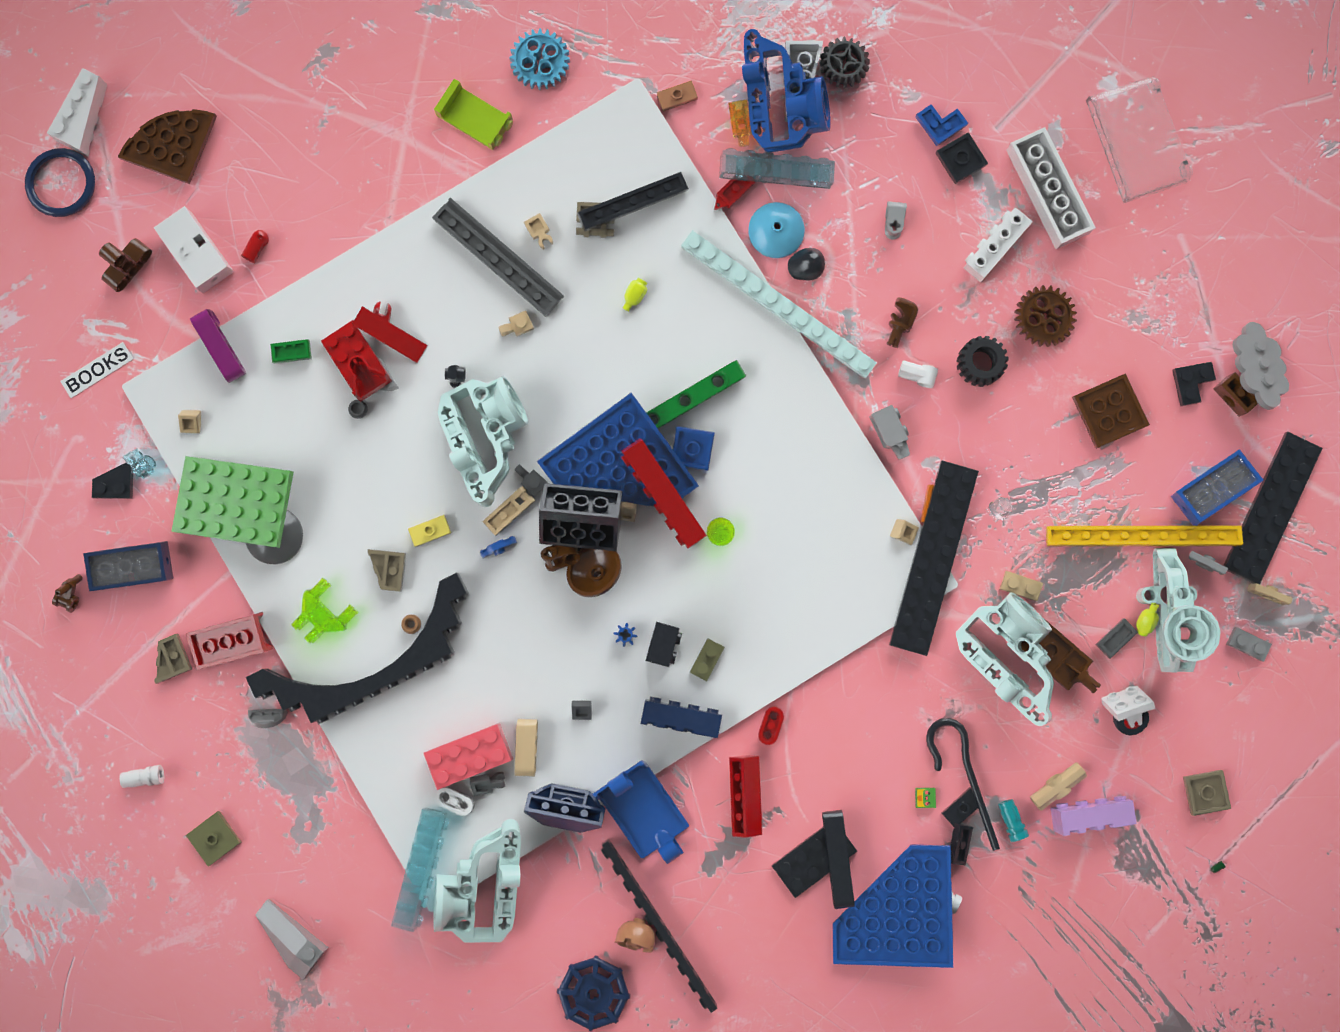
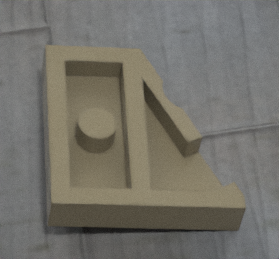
M368 549V555L371 558L381 590L402 592L406 553Z

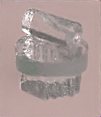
M999 497L991 501L985 511L996 523L998 520H1004L1012 512V504L1007 498Z

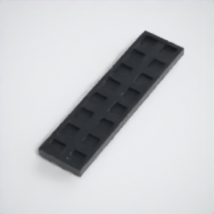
M1288 431L1284 433L1263 478L1264 481H1262L1242 524L1243 545L1232 546L1223 566L1228 568V572L1253 584L1261 583L1323 449L1322 447Z

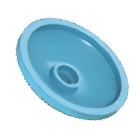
M773 202L765 204L756 210L750 219L748 234L753 247L759 253L769 258H783L791 255L800 247L804 238L805 227L801 215L793 207L785 203ZM779 224L781 228L775 229L774 225Z

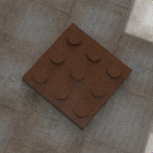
M1126 373L1072 397L1096 449L1150 425Z

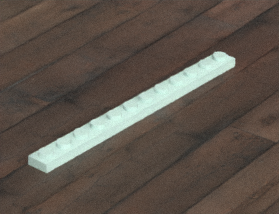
M693 230L682 243L681 247L864 379H866L877 364L876 361Z

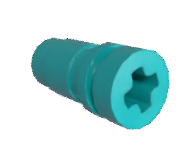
M1013 799L998 803L1003 821L1007 826L1006 832L1010 834L1008 835L1010 842H1016L1029 837L1027 829H1024L1026 826L1021 821Z

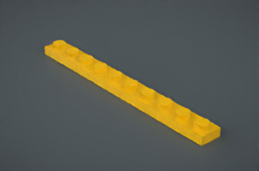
M1047 526L1045 528L1047 546L1243 545L1242 526Z

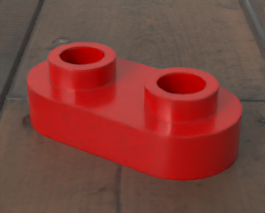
M773 706L765 711L758 732L759 740L765 745L775 743L784 720V713L780 708ZM771 713H777V719L772 720L770 718ZM766 731L771 732L770 738L764 737Z

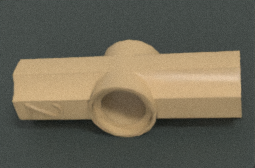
M1075 762L1062 773L1055 774L1046 781V785L1029 797L1034 805L1042 811L1056 799L1059 800L1068 795L1072 790L1071 788L1085 779L1087 774Z

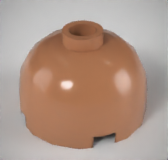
M634 918V921H627L619 927L615 943L635 951L643 948V952L651 953L655 944L654 931L645 924L646 920Z

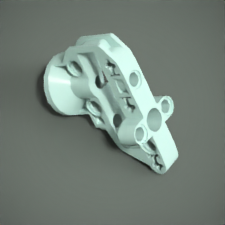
M504 376L488 384L472 379L442 394L438 408L440 423L452 450V453L449 454L454 467L461 472L472 499L482 507H489L493 504L494 494L509 473L507 452L513 450V445H515L511 432L528 424L525 409L514 388ZM469 395L476 410L483 417L481 423L496 451L497 466L489 472L481 460L482 457L476 450L457 404L458 401ZM500 426L499 430L494 432L495 428ZM479 477L478 481L473 483L474 479Z
M1155 548L1153 550L1154 586L1140 588L1136 592V599L1141 604L1156 603L1159 605L1157 609L1159 620L1156 626V647L1161 672H1194L1196 662L1209 657L1219 645L1221 634L1219 624L1211 612L1203 607L1194 606V601L1197 599L1198 594L1195 588L1189 586L1186 568L1180 561L1176 548ZM1165 586L1167 587V604L1163 602L1160 595L1161 590ZM1146 591H1149L1151 594L1150 600L1145 599L1144 594ZM1181 628L1189 629V639L1181 640Z
M1010 592L998 606L979 607L955 634L960 652L996 688V694L1005 702H1011L1033 724L1043 726L1052 719V713L1049 708L1054 680L1046 668L1051 659L1047 655L1048 652L1039 643L1048 635L1052 628L1032 606L1015 593ZM995 613L1000 616L998 624H995L992 620V616ZM979 618L996 635H1001L1006 639L1007 645L1024 662H1028L1038 671L1037 674L1044 681V688L1037 695L1028 688L1029 685L1017 674H1014L969 630ZM1022 641H1026L1029 644L1027 652L1021 649ZM967 643H972V645H971V648H972V649H971V650H968V649H967V648H968V644H967ZM1000 670L1001 673L999 675L1001 677L996 678L995 675L997 673L995 671ZM1024 697H1028L1031 700L1030 707L1023 705ZM1038 706V708H1036L1034 712H1030V710ZM1043 712L1045 714L1043 716L1044 719L1039 720V714Z
M508 819L502 823L499 829L477 840L473 845L469 859L460 860V863H457L456 875H436L433 907L434 932L452 931L465 943L502 942L512 930L515 919L517 887H520L521 836L517 821ZM497 852L492 927H474L479 859L484 853Z

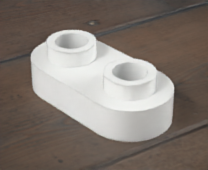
M444 787L436 793L437 804L451 812L465 816L473 810V800L457 790ZM444 793L449 794V800L443 798ZM461 802H466L467 808H462Z

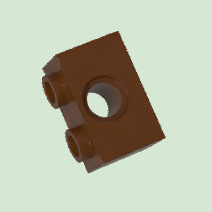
M1236 372L1226 376L1213 388L1238 417L1249 413L1258 405L1255 394L1244 390L1240 383V377Z

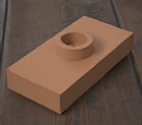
M692 80L656 92L663 112L698 100Z

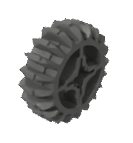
M844 36L842 41L836 38L835 43L830 41L828 47H824V53L820 55L822 60H820L819 65L822 67L821 73H825L824 79L830 78V85L836 82L837 88L840 84H843L845 89L847 84L853 87L855 82L859 84L861 78L864 79L866 77L865 72L869 71L870 59L867 58L869 53L864 52L865 45L859 47L860 41L854 43L853 38L846 41ZM839 51H845L842 54H837ZM851 53L854 54L857 59L853 58L851 56ZM845 57H847V63L845 64L844 68H842L843 61L845 60ZM832 66H835L839 72L835 71ZM847 71L853 72L851 74H845Z

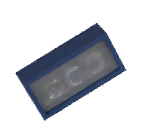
M168 541L83 553L89 592L174 579Z

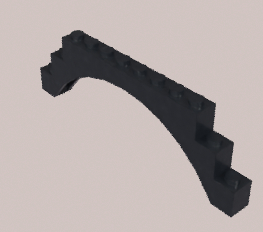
M457 572L440 580L433 609L423 630L413 644L393 663L379 672L358 681L339 685H313L292 680L269 668L261 669L245 678L255 699L262 698L265 700L273 696L274 692L283 711L290 710V712L301 708L300 704H302L310 723L317 722L319 725L329 720V715L335 713L337 716L347 711L345 707L351 704L355 707L364 702L363 698L369 695L373 698L381 694V689L385 687L391 689L399 685V680L405 678L407 681L417 676L415 672L421 669L425 672L434 667L433 663L439 660L443 663L451 659V654L455 652L445 632L447 631L448 634L459 629L458 625L462 624L452 602L455 601L458 604L466 600L465 596L469 592L460 574Z

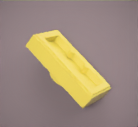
M445 515L408 528L415 547L451 533Z

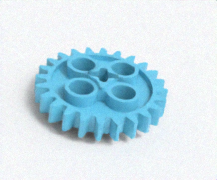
M539 28L538 33H535L532 29V35L524 32L525 38L523 39L519 36L520 43H513L516 49H510L512 56H509V59L512 62L510 64L511 69H514L513 75H518V81L523 80L524 86L530 83L531 89L535 85L538 86L539 90H541L542 85L548 89V84L550 83L555 87V80L561 83L560 75L566 77L564 70H569L567 63H570V57H568L570 54L569 50L566 49V43H562V37L556 39L555 32L550 36L548 29L545 34L542 33L541 28ZM532 46L538 47L534 51L529 50ZM549 51H555V52H556V53H555L554 55H552V56L547 55V53H548ZM527 63L533 64L530 68L524 67ZM545 68L551 69L548 73L542 72Z

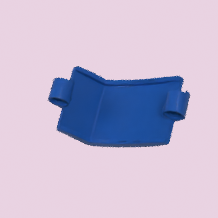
M641 760L628 770L623 771L593 793L594 798L603 803L640 858H645L658 849L663 860L669 864L684 853L674 837L687 829L689 824L645 761Z

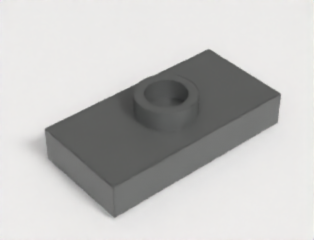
M1122 618L1095 645L1111 659L1138 631L1125 618Z

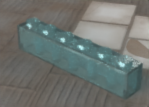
M728 148L723 150L720 155L719 178L830 189L834 183L835 161L828 158L812 159L810 156L792 157L791 154L774 155L772 152H764L762 154L755 153L753 150L742 152Z
M427 807L421 811L391 927L414 932L417 927L420 928L424 917L421 915L422 908H426L429 896H426L427 889H431L434 880L431 874L433 869L437 868L439 857H436L438 849H442L444 838H441L443 830H447L449 819H447L448 813Z

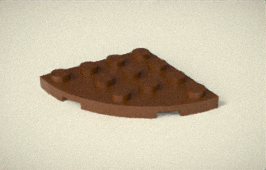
M192 109V111L175 110L156 116L140 126V130L132 138L129 137L122 147L118 158L190 184L217 115L204 110Z

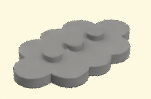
M1249 322L1243 326L1241 335L1232 342L1233 350L1237 355L1235 365L1239 372H1241L1240 383L1244 390L1255 394L1256 401L1262 408L1272 410L1280 404V396L1289 390V382L1284 376L1287 371L1286 364L1280 358L1282 352L1277 341L1267 337L1264 328L1260 324Z

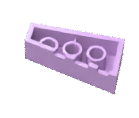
M1115 796L1114 800L1107 801V798H1098L1093 803L1081 800L1076 801V805L1057 803L1056 807L1050 808L1053 830L1063 836L1070 835V832L1086 833V828L1098 831L1106 829L1105 825H1109L1110 828L1137 824L1133 800L1126 798V796Z

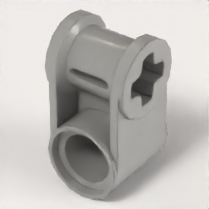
M887 201L885 235L888 239L895 240L900 237L904 227L907 203Z

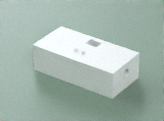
M185 206L153 227L193 285L202 293H205L234 272L196 217Z

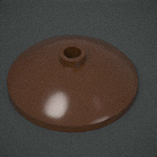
M581 548L578 550L580 554L579 562L567 567L566 577L570 588L583 597H597L609 591L616 584L621 574L622 563L619 554L616 551Z

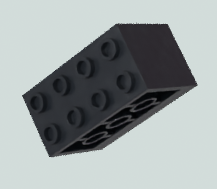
M544 483L539 507V544L617 551L621 526L622 491Z

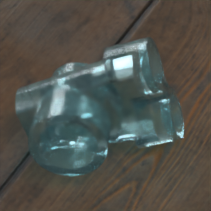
M138 448L122 457L128 465L130 464L133 467V472L136 476L145 479L154 473L153 469L156 467L155 460L148 455L143 456Z

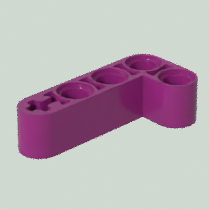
M205 309L191 317L190 321L225 380L231 383L245 375L246 371L220 329V322L215 313L210 309Z

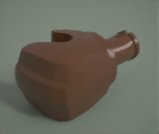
M897 297L894 307L899 310L902 317L899 318L895 313H892L890 315L892 320L888 324L892 328V332L887 345H892L894 348H898L903 333L910 332L918 314L917 305L902 297Z

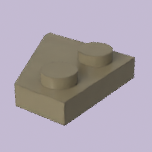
M174 634L158 641L155 684L192 670L179 634Z

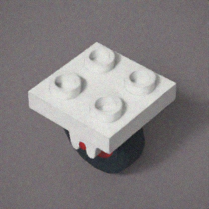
M1130 686L1125 690L1113 692L1101 698L1102 705L1113 715V722L1116 728L1121 733L1129 736L1137 735L1147 727L1149 723L1148 711L1155 709L1154 701L1138 686Z

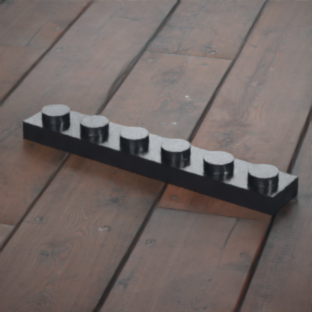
M678 172L579 211L577 215L584 231H588L686 192L689 188L682 173Z

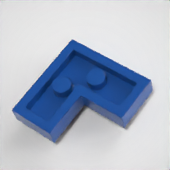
M930 104L915 116L936 146H939L968 125L967 120L958 108L942 119L933 105Z

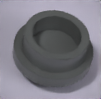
M357 399L349 404L348 411L353 418L361 419L367 414L368 407L364 401L360 402Z

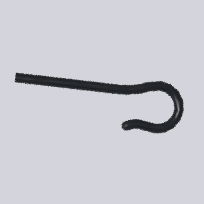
M941 718L932 723L926 735L927 747L934 759V769L936 771H941L942 758L934 744L935 732L942 726H952L958 730L961 737L963 765L993 851L998 850L1000 847L970 761L968 732L959 721L951 718Z

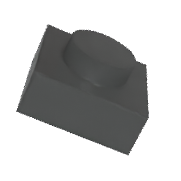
M572 701V720H592L591 701Z

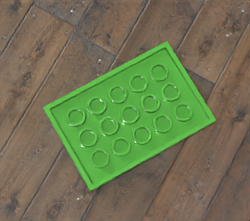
M185 456L171 532L280 548L294 472Z

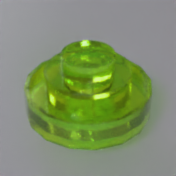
M719 517L709 523L706 534L712 544L724 546L732 541L735 529L730 520Z

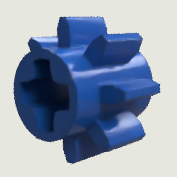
M628 623L625 624L624 628L618 625L619 632L613 633L618 635V639L615 642L622 641L623 647L626 646V642L633 645L631 639L638 637L632 632L635 630V627L629 629ZM625 629H628V633L631 634V637H627V640L625 641L623 640V637L620 636V633L624 632Z

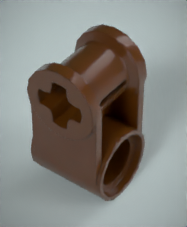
M552 545L541 551V558L545 561L546 569L554 572L578 563L580 554L577 547Z

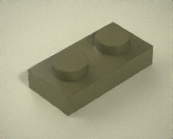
M707 638L690 673L707 681L725 647Z

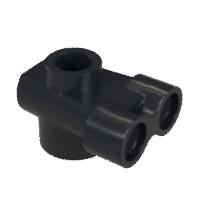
M451 365L445 368V380L450 381L452 388H456L461 385V382H465V367Z

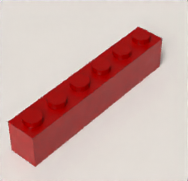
M640 438L621 451L624 455L621 457L627 467L632 466L635 471L632 475L638 483L642 481L645 485L643 491L649 499L653 497L656 502L654 507L658 513H664L667 518L664 522L670 530L674 529L678 535L675 538L681 546L685 544L687 548H690L706 537V533L643 440Z

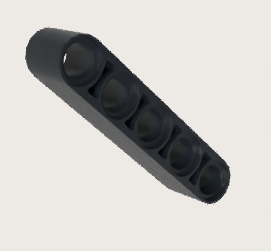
M842 810L822 812L834 909L855 907Z

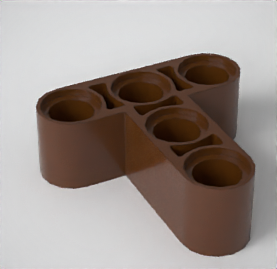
M137 238L132 239L123 250H120L110 242L104 244L99 251V256L108 262L110 266L102 274L101 280L116 292L122 291L151 257L152 250Z

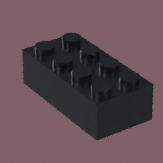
M656 622L645 661L665 667L674 664L677 652L673 650L675 644H680L682 633L679 632L680 628Z

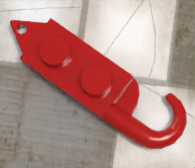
M763 157L752 159L716 193L717 199L714 210L726 207L729 209L755 184L757 176L753 169L761 163L766 166L765 176H768L771 171L770 162Z

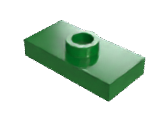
M309 339L270 344L272 363L274 364L312 359Z

